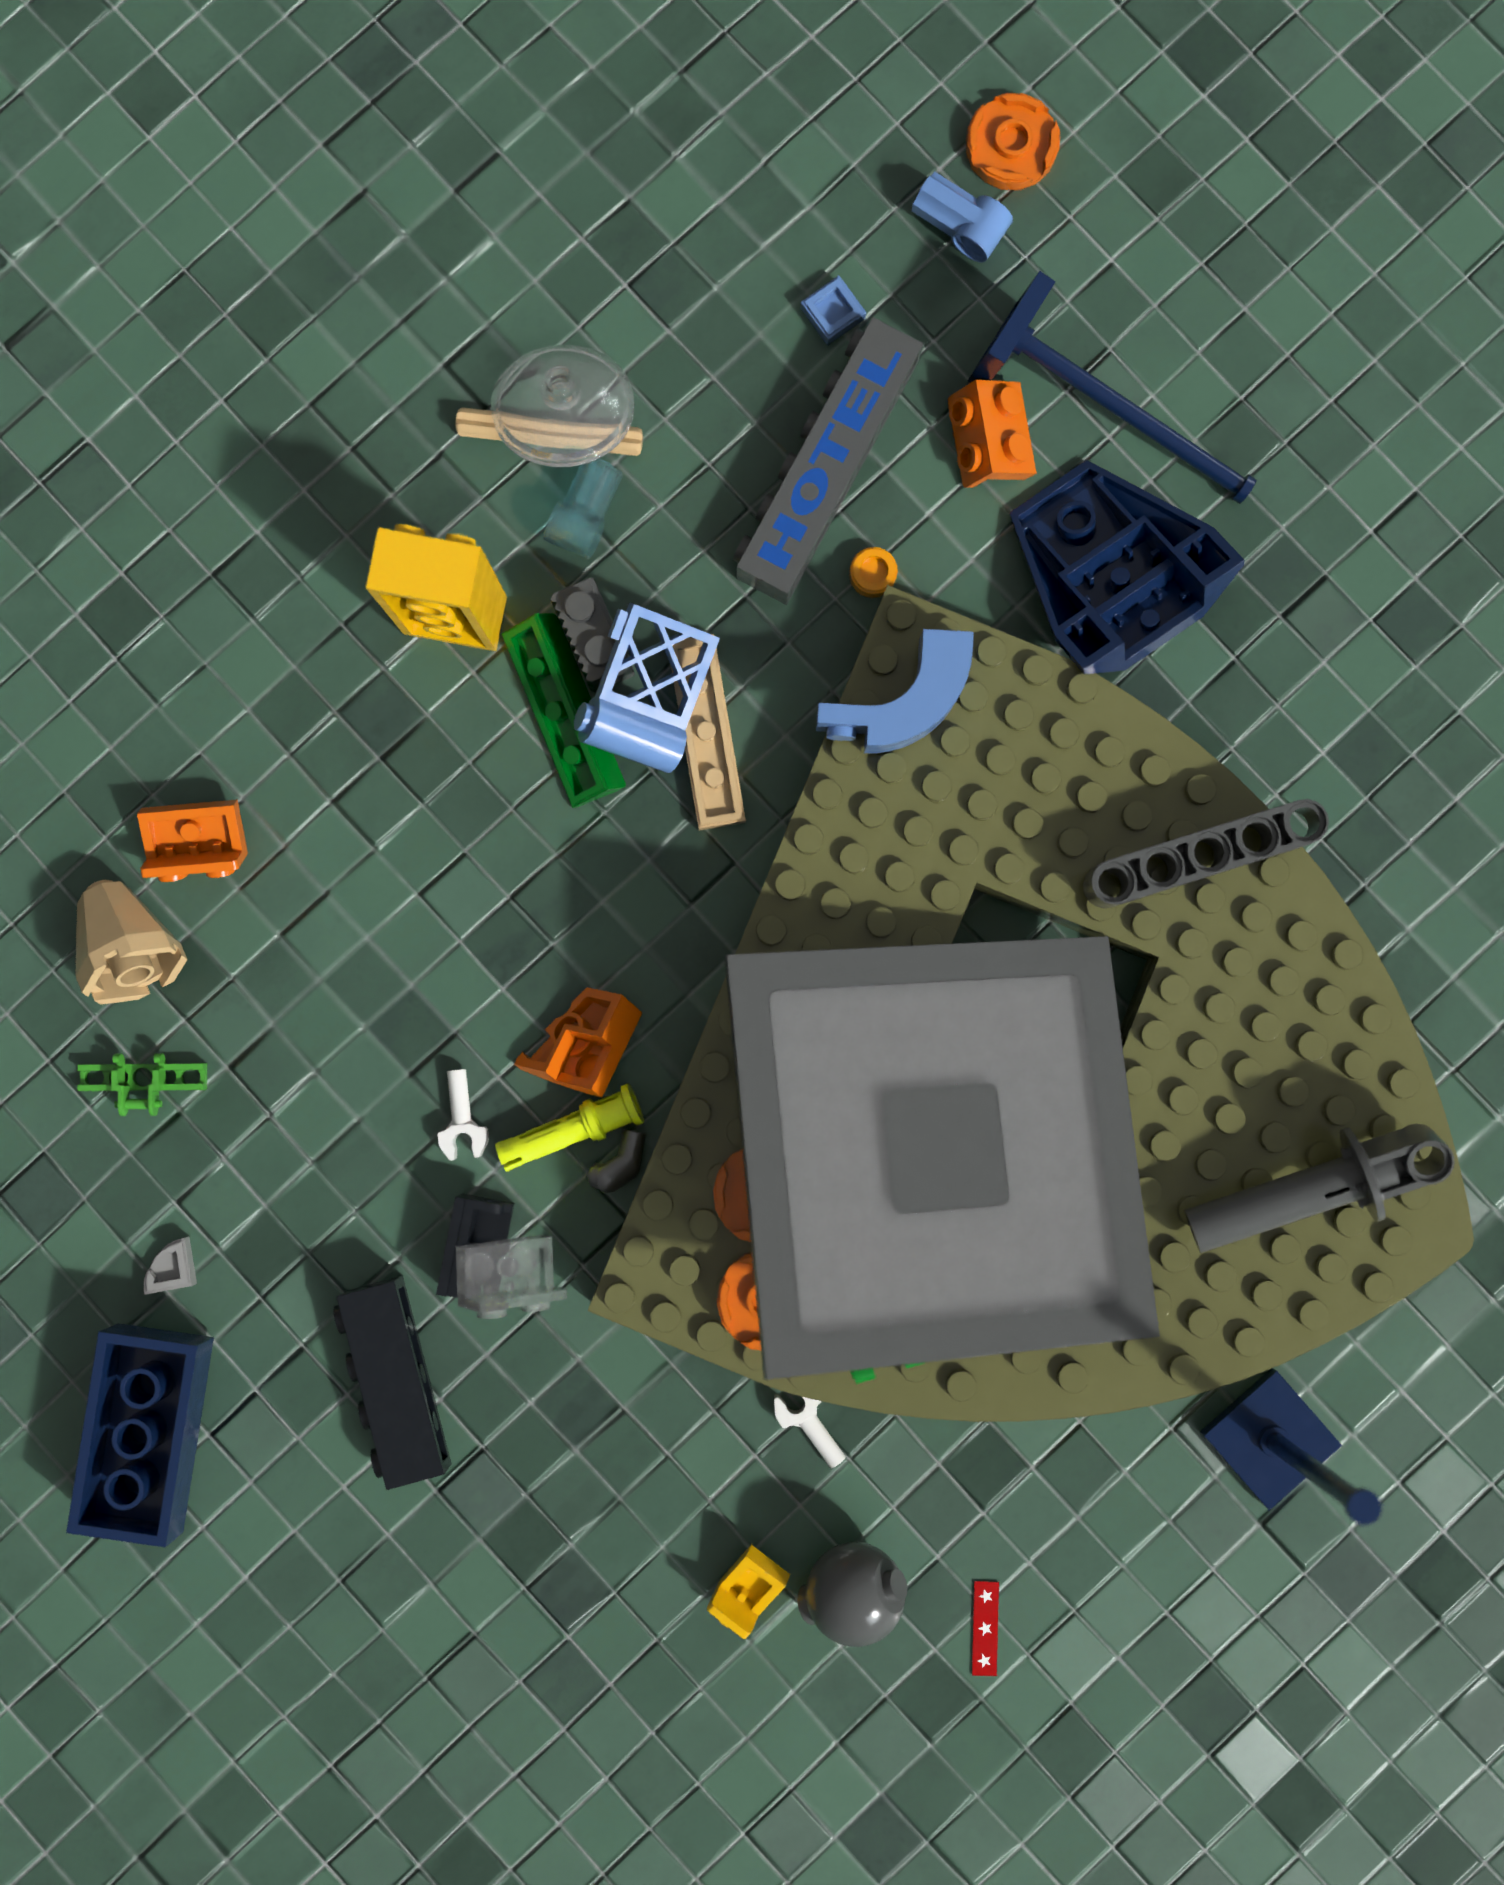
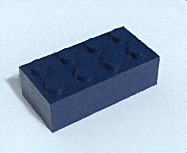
M119 1323L98 1332L66 1533L165 1548L183 1533L214 1337Z

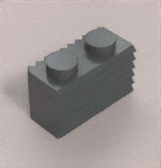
M588 578L553 593L550 601L590 691L596 693L615 639L608 637L613 623L594 578ZM627 652L624 656V659L628 658ZM632 665L619 671L614 685L635 675Z

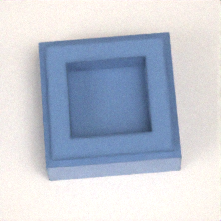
M837 276L801 301L800 305L801 310L827 346L866 319V311L840 276Z

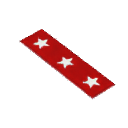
M974 1581L973 1676H997L999 1582Z

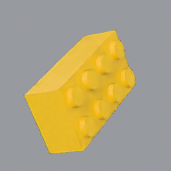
M396 524L394 530L378 527L366 589L404 635L496 652L507 595L482 548L476 546V541L459 534H446L445 540L427 537L424 530L405 524Z

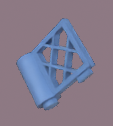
M629 603L626 611L617 609L608 637L615 639L614 646L595 697L589 703L583 702L577 710L574 719V729L578 731V738L581 743L654 769L671 773L679 764L684 753L687 739L686 728L720 638ZM639 617L654 623L661 642L638 652L632 638ZM665 627L679 633L668 637ZM688 637L702 641L703 644L696 662L681 668L672 645ZM628 648V651L631 656L624 659V656ZM665 650L674 673L651 683L642 660ZM634 664L644 687L627 696L612 691L619 671ZM691 674L689 682L687 683L685 676ZM675 681H678L683 693L677 714L663 710L655 691ZM648 695L651 705L638 700Z

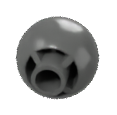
M862 1542L842 1543L823 1553L813 1565L807 1579V1584H803L798 1591L797 1602L799 1612L806 1623L810 1625L815 1624L827 1638L838 1644L849 1647L872 1645L885 1638L898 1624L905 1605L907 1582L895 1562L881 1549Z

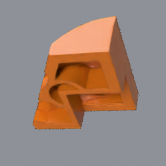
M586 987L572 1001L569 1010L563 1016L556 1018L545 1029L550 1035L545 1043L531 1058L522 1052L517 1057L514 1065L542 1079L602 1098L643 1012L622 994Z

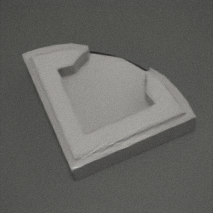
M189 1236L167 1244L156 1255L145 1274L144 1295L197 1284Z

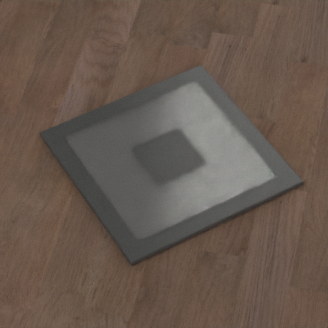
M1108 936L730 954L725 956L764 1380L1160 1337Z

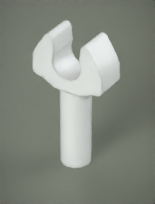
M466 1069L447 1071L452 1121L445 1131L437 1134L439 1147L450 1161L457 1159L456 1138L459 1134L466 1133L472 1140L473 1156L478 1158L482 1156L489 1140L488 1128L486 1126H479L471 1119Z
M775 1394V1416L781 1427H801L828 1466L832 1469L839 1465L846 1456L817 1417V1406L821 1401L802 1397L805 1401L804 1406L799 1410H791L787 1407L786 1402L781 1396Z

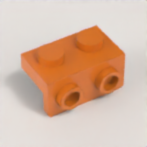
M974 380L949 396V417L952 422L957 462L960 468L963 487L973 488L988 479L1026 480L1037 474L1020 382Z
M238 799L144 807L137 813L146 855V861L140 867L142 878L158 877L160 882H173L187 877L188 874L206 873V876L209 878L225 877L239 869L248 854Z

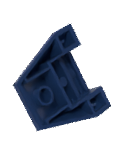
M1085 460L1009 512L1055 641L1084 675L1124 671L1204 617L1244 566L1245 560L1214 527L1088 460Z

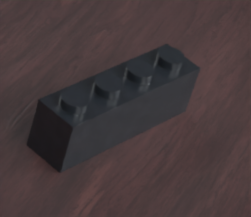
M403 1275L345 1291L337 1296L338 1305L334 1306V1319L339 1333H346L351 1352L346 1354L347 1370L352 1382H359L363 1400L358 1403V1411L363 1428L365 1430L371 1429L375 1448L371 1449V1463L376 1477H383L386 1490L444 1475L452 1463Z

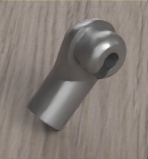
M623 1129L618 1155L606 1163H594L590 1167L587 1178L591 1187L599 1189L603 1193L615 1192L634 1179L639 1173L646 1133Z

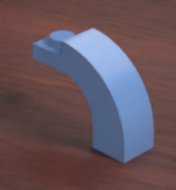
M923 629L919 638L916 680L905 694L892 702L876 706L819 703L816 731L826 732L827 739L838 741L856 740V733L865 734L864 753L890 752L922 739L945 719L964 688L971 667L974 632Z

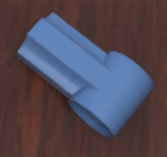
M936 172L928 176L912 205L913 213L951 236L954 246L963 255L979 263L987 261L1013 222L1010 211L998 200L985 195L976 198Z

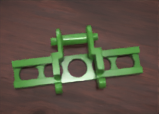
M115 1053L112 1060L116 1064L78 1065L80 1085H77V1091H118V1101L114 1102V1107L118 1108L120 1116H126L129 1109H148L151 1116H156L159 1107L163 1105L162 1100H159V1091L207 1090V1063L166 1064L163 1053L154 1054V1063L157 1064H125L124 1055L122 1053ZM141 1068H147L152 1074L150 1084L144 1087L140 1086L135 1079L137 1071ZM166 1070H174L176 1073L174 1084H166ZM186 1070L199 1071L200 1080L197 1084L185 1083L183 1075ZM90 1071H102L104 1075L102 1084L90 1085L87 1079L88 1073ZM125 1071H126L127 1074H128V1080H127L126 1084H125ZM148 1090V1099H129V1091Z

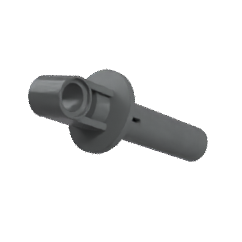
M1411 1124L1361 1143L1354 1132L1347 1127L1340 1130L1342 1144L1340 1151L1342 1157L1186 1209L1184 1212L1200 1253L1355 1201L1358 1202L1362 1209L1366 1206L1372 1218L1378 1222L1386 1218L1383 1200L1444 1181L1454 1168L1455 1159L1453 1152L1430 1127L1423 1124ZM1432 1146V1151L1427 1158L1421 1161H1414V1157L1420 1149Z

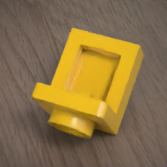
M751 1544L719 1580L707 1606V1611L717 1618L722 1625L730 1628L741 1638L746 1639L753 1631L758 1616L786 1587L791 1574Z

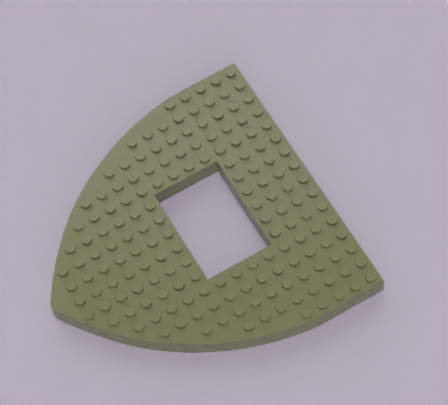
M887 585L839 704L883 705L905 694L916 680L919 638L923 629L974 632L971 667L964 688L945 719L925 737L906 747L890 752L864 753L865 734L856 733V740L852 741L827 739L825 735L735 954L952 944L974 890H977L1086 936H1108L1109 945L1147 960L1120 1026L1160 1337L926 1362L905 1369L904 1365L873 1368L875 1379L855 1384L850 1371L764 1380L761 1351L749 1349L734 1339L721 1323L717 1307L719 1283L729 1265L745 1253L752 1252L751 1242L739 1239L724 1226L715 1210L713 1188L719 1169L731 1154L742 1149L726 977L588 1311L771 1388L818 1401L883 1414L969 1422L1053 1420L1111 1414L1157 1405L1244 1380L1299 1357L1365 1323L1406 1298L1466 1255L1472 1248L1474 1241L1467 1196L1447 1117L1418 1035L1401 997L1372 943L1328 877L1307 851L1302 847L1112 908L1094 906L1087 900L1083 890L1085 876L1092 868L1107 860L1269 810V808L1240 779L1196 741L1165 717L1096 673L1084 675L1069 658ZM1246 827L1242 834L1243 843L1250 851L1257 852L1261 846V837L1255 829ZM1198 842L1194 850L1195 858L1202 866L1210 867L1215 858L1214 851L1207 843ZM1150 857L1146 865L1148 875L1154 881L1163 882L1168 873L1165 862L1158 857ZM1108 871L1102 872L1098 880L1100 890L1106 896L1116 897L1121 888L1118 877ZM1411 1124H1423L1430 1127L1453 1152L1455 1159L1454 1168L1444 1181L1383 1200L1386 1218L1378 1222L1372 1218L1366 1206L1362 1209L1358 1202L1355 1201L1200 1253L1184 1210L1342 1157L1340 1151L1342 1146L1340 1130L1347 1127L1354 1132L1361 1143ZM1432 1146L1420 1149L1416 1153L1414 1161H1421L1427 1158L1432 1151Z

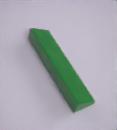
M536 613L502 633L572 808H577L626 786L625 780L614 754L581 743L578 738V731L574 729V719L578 708L583 702L589 703L591 697L556 614Z

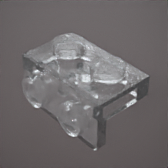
M542 1234L456 1246L458 1306L476 1311L478 1318H502L507 1316V1309L521 1307L522 1311L527 1312L544 1311L550 1309V1302L567 1299V1288L554 1285L552 1236Z

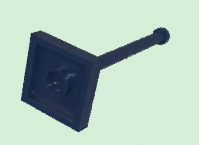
M1039 271L1012 308L967 381L970 383L974 380L991 381L1012 352L1017 356L1022 352L1232 493V500L1238 504L1242 503L1256 484L1257 480L1249 474L1243 477L1033 336L1035 330L1028 325L1056 282Z
M1273 1368L1266 1372L1200 1431L1269 1511L1307 1478L1343 1505L1348 1517L1357 1524L1370 1525L1377 1521L1381 1515L1382 1505L1376 1494L1366 1488H1356L1322 1464L1342 1445L1278 1371Z

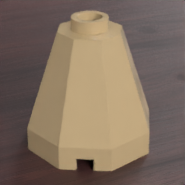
M100 880L88 886L77 903L76 979L81 992L88 997L91 993L94 1001L103 1005L139 1000L151 994L148 985L159 980L161 987H164L175 981L185 965L187 957L181 943L131 889L121 881Z

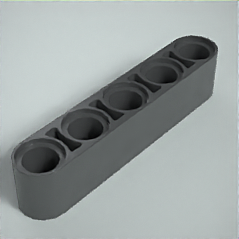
M1310 799L1297 800L1119 856L1101 863L1087 873L1083 882L1084 894L1087 900L1094 906L1112 908L1310 845L1325 835L1329 825L1328 814L1317 801ZM1293 812L1301 814L1308 822V831L1304 837L1293 832L1290 826V818ZM1246 827L1255 829L1261 837V846L1257 852L1250 851L1243 843L1242 834ZM1198 842L1207 843L1214 851L1215 858L1210 867L1202 866L1195 858L1194 850ZM1150 857H1158L1165 862L1168 873L1163 882L1154 881L1148 875L1146 865ZM1108 871L1118 877L1121 888L1116 897L1106 896L1100 890L1098 880L1102 872Z

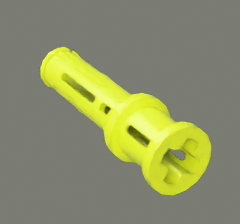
M630 1084L621 1085L619 1092L595 1102L591 1098L584 1100L583 1104L579 1105V1110L567 1116L495 1143L498 1158L505 1171H511L522 1164L539 1159L588 1138H591L593 1141H601L606 1139L608 1132L630 1123H634L636 1126L643 1124V1114Z

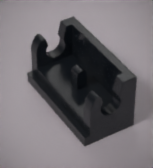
M464 1193L455 1197L436 1295L476 1302L496 1299L515 1203Z

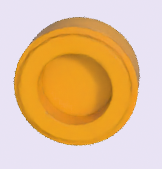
M879 547L865 548L858 552L852 560L849 571L850 582L853 588L865 597H881L884 595L887 585L893 587L898 573L897 563L894 557L885 549Z

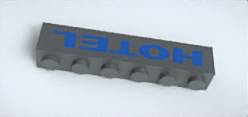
M872 317L865 332L860 329L855 331L845 352V355L850 357L842 373L838 370L832 373L823 392V396L828 399L820 414L812 411L800 435L801 438L805 439L798 455L790 452L785 459L778 478L783 481L775 496L769 493L766 495L756 514L755 519L761 523L753 538L745 535L734 554L733 561L738 563V580L785 605L788 604L920 360L924 343Z

